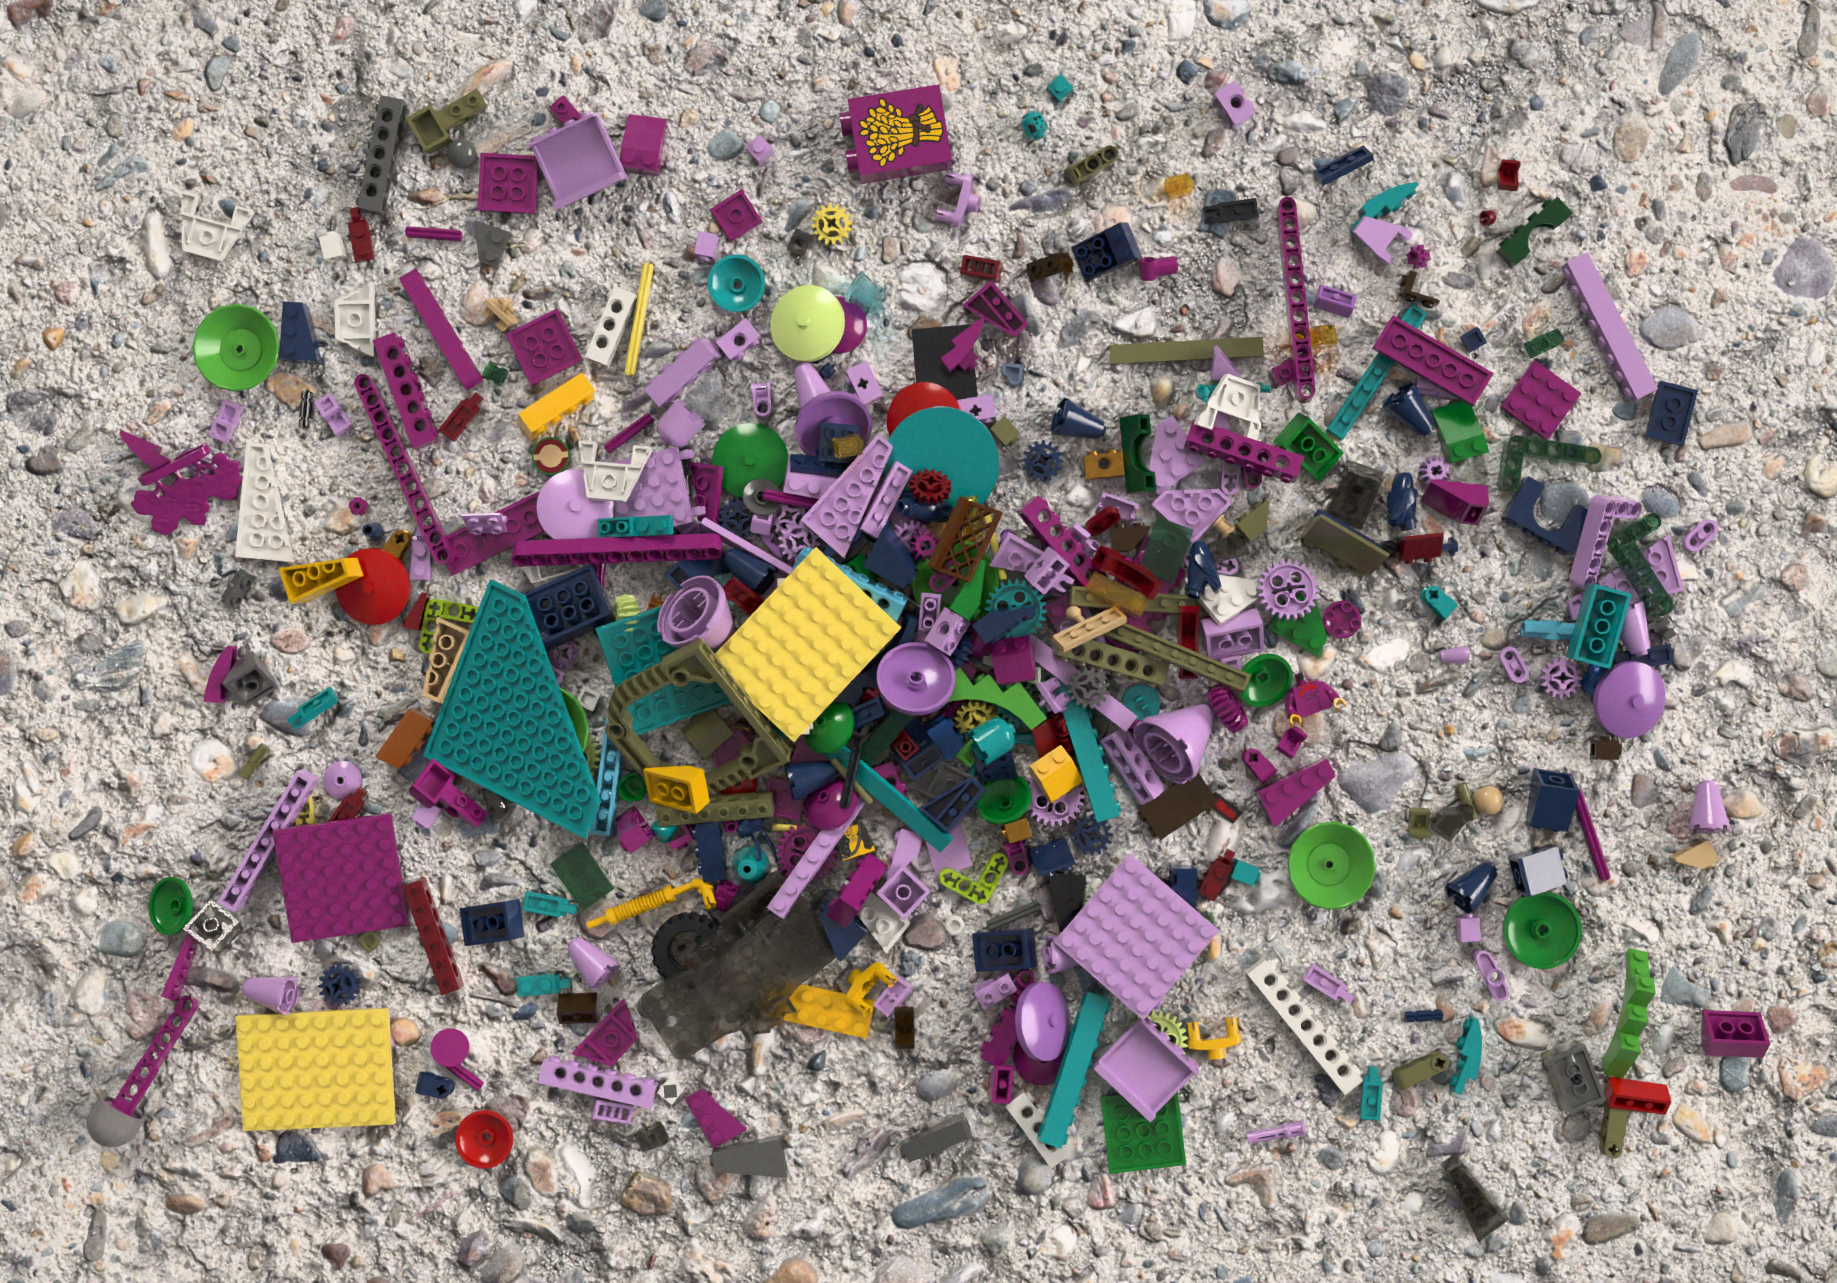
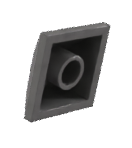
M254 651L237 660L223 681V685L246 708L279 688L265 663Z

